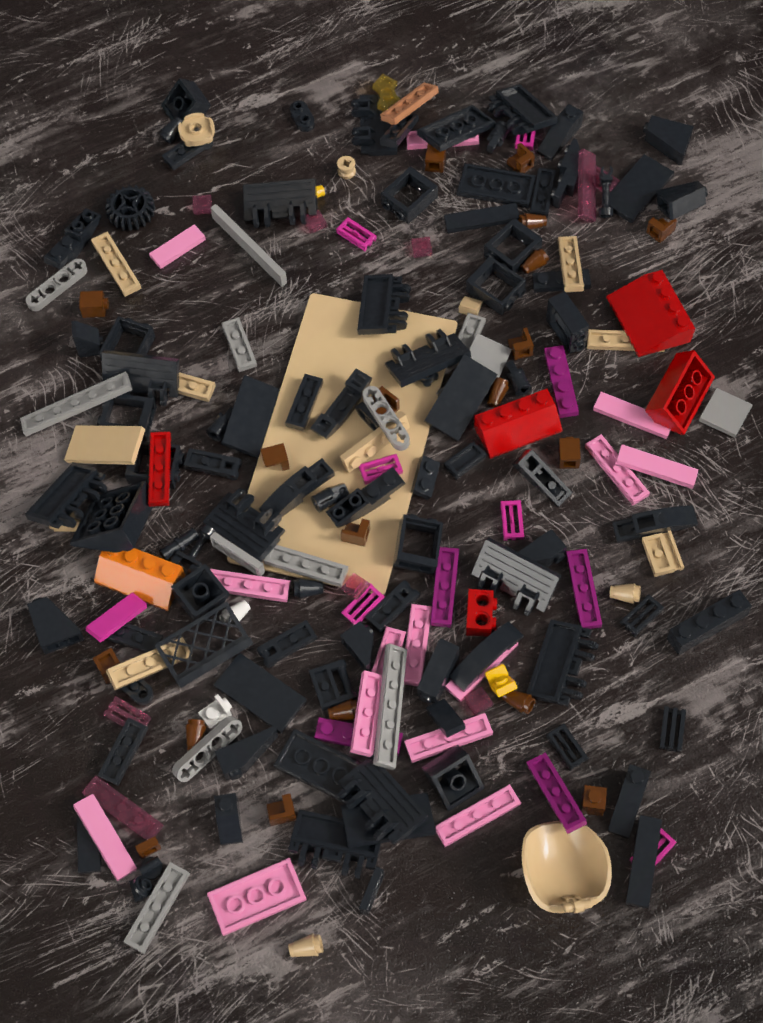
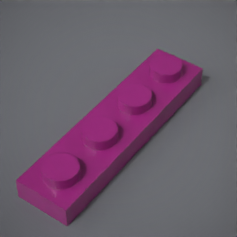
M564 346L544 348L559 418L578 416L579 410Z
M440 547L436 568L431 626H452L459 557L458 548Z
M587 549L566 551L579 623L583 628H601L602 620Z
M319 717L314 738L322 742L351 747L354 724ZM399 733L397 756L400 753L403 733Z
M546 752L527 761L529 770L566 833L569 834L587 825L585 817Z

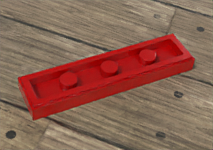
M170 431L150 432L149 507L169 506Z

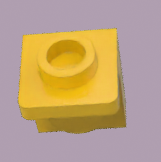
M501 663L485 671L488 683L498 697L517 689L515 681L509 676L504 664Z

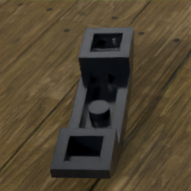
M356 368L345 382V388L326 413H321L310 429L326 440L331 437L354 411L363 397L364 389L369 387L372 377Z
M508 621L483 640L457 666L449 678L465 692L479 679V675L507 649L510 650L518 643L524 635Z

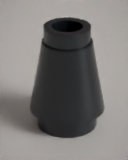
M176 116L161 129L159 136L169 144L172 141L175 142L179 134V123L183 121Z
M301 578L293 580L294 597L300 599L323 594V582Z

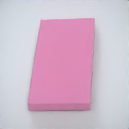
M290 858L207 893L223 936L307 900Z

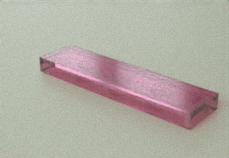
M581 149L578 155V217L592 223L596 221V155Z
M96 775L82 791V794L86 797L94 794L103 810L144 840L156 837L163 828L162 823Z

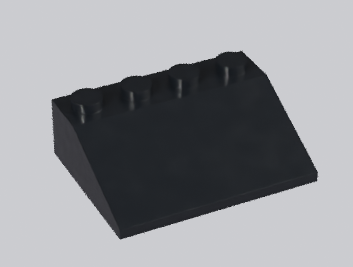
M142 481L106 491L104 494L99 493L100 499L97 502H90L84 517L70 541V545L115 553L132 550L153 508L148 505L149 486L147 482Z

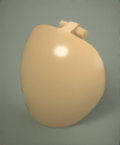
M552 821L536 825L527 831L522 845V868L529 893L540 908L552 913L572 912L575 914L584 912V909L592 908V906L603 900L611 886V860L607 847L593 830L585 825L567 834L560 821Z

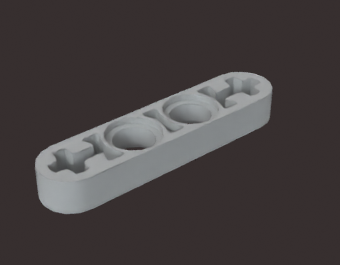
M72 260L26 297L28 308L31 311L43 309L85 276L87 266L84 260ZM63 276L69 277L66 282L59 281ZM47 288H54L52 293H45Z
M375 386L366 387L363 391L365 405L393 448L398 451L406 450L410 445L409 434L380 390ZM369 394H372L373 396H375V400H376L375 403H374V400L372 399L371 396L368 397ZM383 407L387 411L384 414H378L376 410ZM389 422L396 424L394 429H388L385 426ZM397 433L400 439L404 440V443L397 442Z
M234 716L224 718L175 763L172 768L173 775L181 782L189 781L216 756V750L226 747L241 733L242 723ZM219 737V742L212 746L213 739ZM203 751V757L196 761V755Z

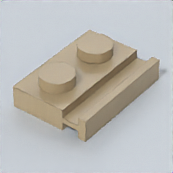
M671 530L663 534L658 533L642 537V544L654 577L673 573L676 570H683L684 565Z

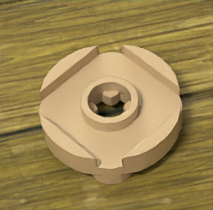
M192 113L184 117L182 123H179L178 131L185 145L192 147L211 143L215 134V127L210 117L207 118L202 113Z

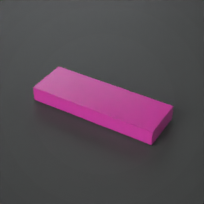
M132 592L87 625L86 631L101 643L147 608V603Z

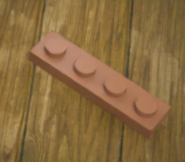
M422 83L380 114L381 121L391 125L398 124L439 93L438 86Z

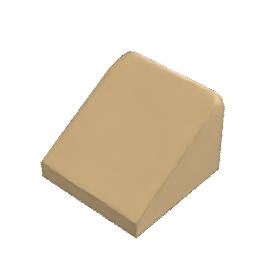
M464 296L459 305V313L465 315L471 313L478 316L483 301Z

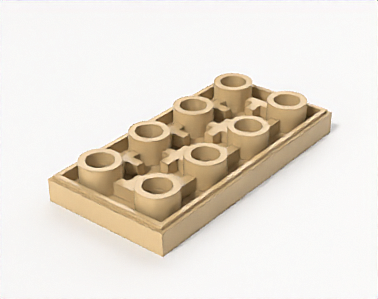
M76 425L64 460L67 463L134 465L145 429L142 426Z

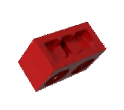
M469 589L467 636L488 637L492 630H496V617H492L493 610L497 611V598H493L494 590ZM485 601L487 605L480 606L478 602ZM479 620H483L486 622V624L478 625L476 622Z

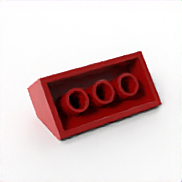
M695 350L675 354L645 409L646 413L655 423L669 428L680 435H685L715 378Z
M548 389L477 414L474 419V428L490 459L562 432L557 408Z

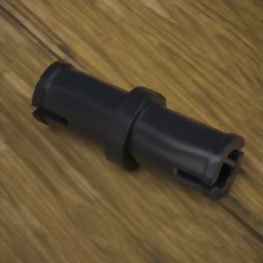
M191 528L180 537L176 536L173 538V541L160 549L159 553L164 560H168L176 554L177 550L181 552L186 550L185 547L198 540L199 535L194 528Z

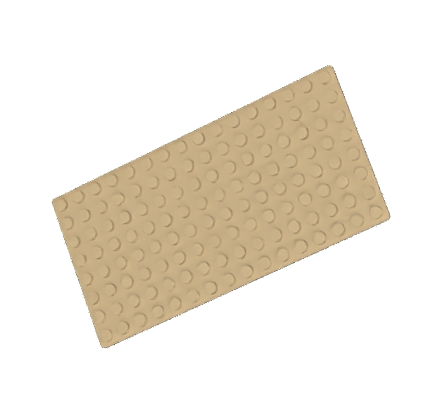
M312 293L307 303L262 448L284 443L290 469L282 471L280 464L265 467L260 452L248 493L254 496V502L251 504V507L260 512L259 508L286 480L304 466L309 468L323 458L335 472V476L305 496L303 503L282 517L278 525L285 532L280 537L281 540L277 545L348 566L349 570L342 588L361 592L371 583L380 593L385 595L393 568L399 522L404 514L407 515L412 497L411 488L419 458L423 455L430 430V425L424 422L438 399L437 391L441 388L446 370L437 372L439 375L438 380H434L429 387H425L421 381H416L401 388L390 374L385 363L390 360L397 363L392 357L391 349L395 348L401 355L403 354V344H407L412 351L428 345L431 349L425 335L430 333L436 340L438 339L436 335V330L441 329L447 336L456 333L457 322L405 311L408 314L406 329L391 334L358 335L357 327L361 302ZM356 368L372 377L369 386H375L378 389L383 386L399 399L400 409L395 414L400 411L404 412L410 428L406 430L410 437V445L406 450L398 451L390 443L364 462L367 463L397 454L403 470V474L399 475L405 482L404 486L390 495V500L367 515L351 522L360 525L362 519L370 520L371 529L365 547L341 541V530H345L346 525L337 528L326 513L331 507L319 513L311 500V496L340 483L346 485L349 494L357 488L361 490L368 485L364 484L359 467L348 473L340 459L342 454L373 432L358 415L356 409L327 440L310 429L321 413L325 414L345 388V382ZM304 374L323 378L324 383L305 431L286 427L285 422ZM398 436L397 442L400 441L401 443H404V440H401ZM395 461L390 462V463H386V464H383V465L386 466V465H389V464H393V463H395ZM373 467V468L367 469V470H365V472H366V471H369V470L376 469L377 467ZM227 556V560L229 563L240 565L239 563H237L236 561ZM264 560L262 561L265 571L322 582L266 565Z

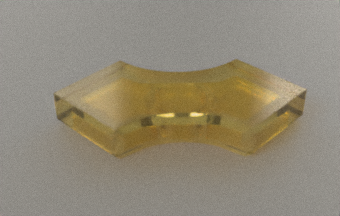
M384 74L373 84V90L380 96L377 108L383 112L401 100L394 91L397 81Z

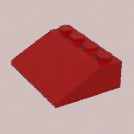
M663 270L645 274L607 296L608 302L638 357L691 342L695 327Z

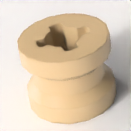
M342 156L338 159V175L343 179L354 177L356 173L355 160L350 156Z

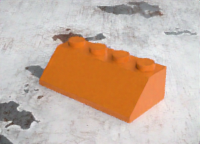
M135 548L130 551L117 553L102 551L99 555L94 583L127 596L133 592L144 602L168 611L175 598L171 586L185 577L182 566Z

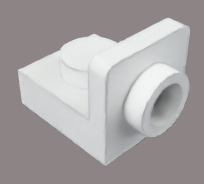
M218 694L214 696V702L198 712L210 730L215 728L224 718L232 716L230 712L231 704L225 697L221 699Z

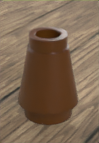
M523 213V215L518 217V221L530 230L546 227L547 225L545 215Z
M535 249L520 267L525 274H529L547 265L546 262L549 261V257L543 249Z
M496 377L489 389L487 404L490 407H499L509 389L507 380Z
M515 690L502 696V700L521 714H529L535 704V698L531 694Z
M349 699L328 708L330 719L355 720L358 700Z
M188 719V724L185 725L188 751L204 738L207 727L204 720Z

